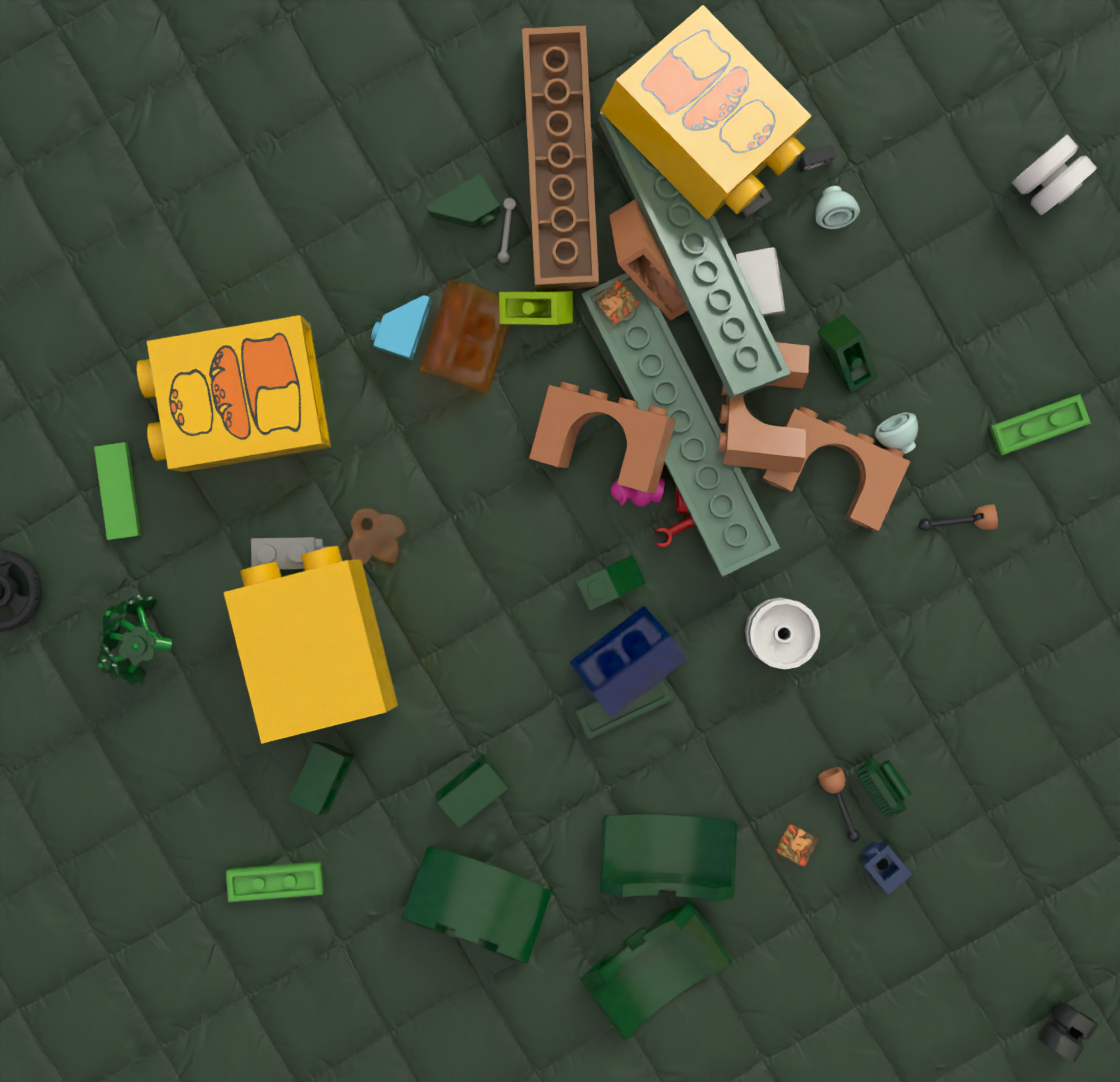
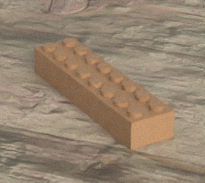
M586 25L522 29L535 291L595 288L599 284Z

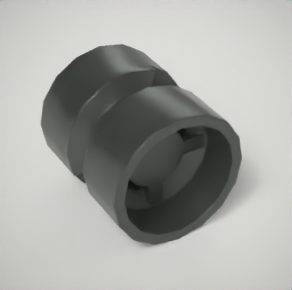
M1060 1000L1052 1013L1053 1023H1046L1038 1039L1061 1056L1076 1062L1084 1048L1082 1040L1090 1039L1098 1024L1080 1010Z

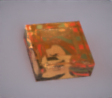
M620 280L616 281L595 298V303L614 326L639 307V302Z
M790 823L775 851L805 867L819 839Z

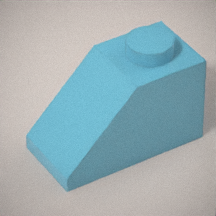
M423 295L383 315L381 323L376 322L372 331L371 340L375 341L373 346L377 350L413 361L432 304L430 297Z

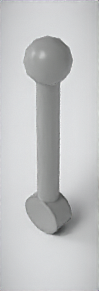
M507 198L503 203L506 213L501 252L497 255L500 263H506L510 258L507 249L511 215L516 207V202L513 198Z

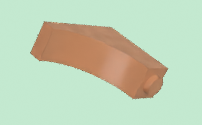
M636 199L609 215L617 261L622 269L671 321L688 311L645 217Z

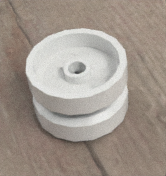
M1068 134L1012 181V184L1021 194H1028L1039 184L1043 186L1031 200V205L1041 216L1057 203L1060 204L1066 200L1097 169L1087 156H1080L1069 166L1065 164L1076 153L1078 148Z
M779 597L767 599L753 609L747 618L745 637L746 643L753 655L771 667L790 669L799 667L810 660L818 648L820 629L818 620L809 608L801 602ZM783 627L787 628L784 631L787 634L785 639L778 637V631Z

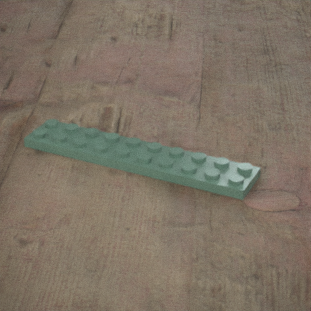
M601 112L598 121L670 269L678 290L730 399L787 378L791 373L715 216L713 215L710 219L706 220Z
M627 273L583 293L582 299L633 401L638 402L637 409L648 411L649 405L668 410L666 417L676 419L664 463L721 578L778 551L780 547L740 467L722 464L723 452H718V439L721 430L659 307L655 305ZM618 284L621 286L619 287L620 298L617 299L623 301L621 316L623 318L621 320L618 317L619 308L609 318L596 303L611 289L614 291H611L608 296L605 295V298L611 299L616 297L619 288L617 292L615 289ZM622 289L625 290L623 295H621ZM626 297H628L630 300V306L633 309L631 312L628 309V300ZM614 314H615V319H616V321H617L616 324H614V321H613Z

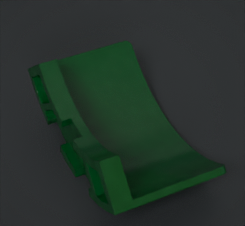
M674 814L605 815L602 823L600 892L622 898L659 895V890L676 891V896L697 898L713 902L734 898L737 823L726 819Z
M430 846L426 849L401 918L420 927L472 942L475 946L505 958L528 964L551 897V890L500 868Z
M691 902L682 904L661 915L659 923L649 931L643 926L624 940L627 944L625 948L613 956L606 954L580 979L623 1039L630 1038L645 1021L677 995L704 978L730 967L732 964V959Z

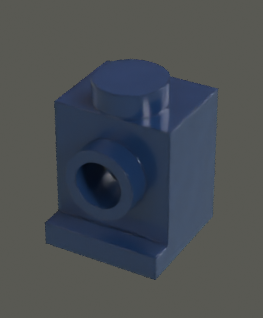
M874 841L868 844L861 852L864 857L859 860L860 863L888 895L913 875L884 841L879 844ZM882 858L886 859V864L883 867H876L877 862Z

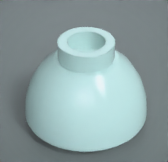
M831 186L823 191V197L817 204L816 222L819 226L828 229L842 228L857 218L860 208L853 196L842 191L838 186Z
M905 412L886 419L877 427L875 437L885 447L898 449L904 454L912 451L916 447L914 440L918 433V421L915 414Z

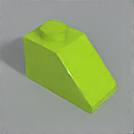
M573 291L499 292L500 324L559 325L573 323Z

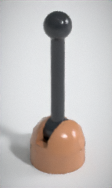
M994 504L978 507L974 511L973 516L934 521L926 518L922 519L919 522V528L923 531H928L931 527L973 522L978 528L983 530L997 529V511Z
M841 767L825 770L818 775L820 784L825 791L835 794L849 830L848 839L856 842L860 839V833L853 826L841 794L846 781Z

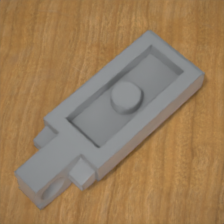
M316 537L251 538V567L278 562L279 569H304L301 558L302 554L333 546L323 547V539H316Z

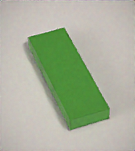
M1081 394L994 424L989 426L999 456L1091 424Z
M128 443L95 446L107 540L141 536Z
M321 861L226 870L228 902L313 896L324 893Z

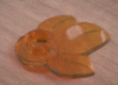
M370 508L357 511L351 520V528L354 534L348 544L352 559H361L362 565H365L373 555L382 561L395 563L399 553L398 542L395 537L407 531L402 520L393 514L380 515L377 511ZM365 518H369L373 522L370 530L364 529L362 525Z

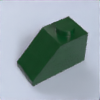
M480 173L426 205L431 218L471 228L479 225L484 228L498 219L497 214L501 213L500 205Z
M844 314L817 331L826 356L850 393L855 392L878 377L863 333Z
M633 554L576 581L589 610L608 603L646 583Z

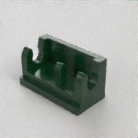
M314 742L288 800L317 815L329 813L354 755L328 743L323 745L319 742Z
M483 754L435 794L438 805L456 826L460 828L505 792L508 786L503 781L502 775Z

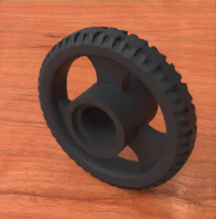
M0 550V583L5 588V595L0 599V607L10 606L14 610L15 617L6 621H0V632L11 631L26 624L37 612L42 597L41 579L32 563L22 555L6 550ZM14 565L26 576L29 585V596L27 597L20 596V583L16 578L9 575L10 569Z

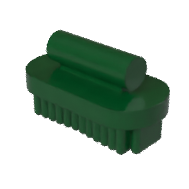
M871 757L865 761L864 765L858 767L856 772L859 775L858 778L865 786V789H867V792L872 795V799L876 802L883 816L888 818L895 813L900 814L906 810L903 800L912 793L890 760L880 765L874 757Z

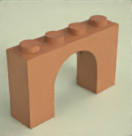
M776 342L791 374L787 378L767 386L803 389L809 373V346ZM722 382L721 396H727L726 405H721L719 423L725 424L724 433L720 432L718 439V452H723L722 464L799 473L805 460L806 429L773 426L760 422L747 410L743 399L744 395L730 399Z
M562 381L560 388L549 385L529 459L556 467L568 468L576 438L582 426L593 417L610 415L621 424L627 440L626 453L617 484L646 493L656 494L676 419L666 417L668 410L649 405L648 411L637 409L638 402L621 397L618 403L607 401L609 394L591 389L589 395L578 393L580 386Z
M800 407L799 410H791L783 427L806 429L805 460L801 470L809 455L819 447L835 446L847 451L858 465L860 481L844 518L871 531H879L910 461L902 458L904 453L898 449L886 447L884 450L874 445L875 440L867 435L858 433L857 436L845 432L847 427L836 421L829 420L827 424L816 419L818 414L810 409ZM764 469L759 480L785 492H791L801 470L799 473Z

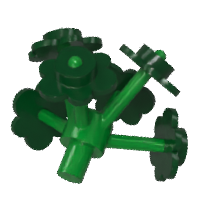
M141 594L129 598L128 602L122 601L119 605H113L108 608L103 616V626L98 634L101 648L100 655L97 656L98 667L104 674H110L113 680L118 676L122 682L128 685H135L136 683L142 685L145 682L146 671L138 665L142 660H152L155 656V650L171 651L172 639L156 637V632H150L144 612L154 608L157 598H146V595ZM129 613L131 615H138L141 626L136 627L123 618ZM120 625L131 631L126 632L124 634H118L120 631ZM119 641H123L124 643L119 647L120 654L113 657L111 653L112 648H116Z

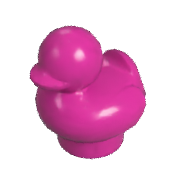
M660 478L656 494L617 484L618 480L612 484L611 494L620 502L621 506L629 498L637 506L648 505L651 501L659 503L663 495L665 479Z

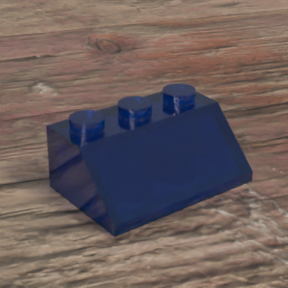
M643 606L569 663L612 718L668 674L675 671L687 659L672 636L648 609Z

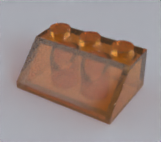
M448 280L419 371L488 394L510 324H500L499 296L474 284Z

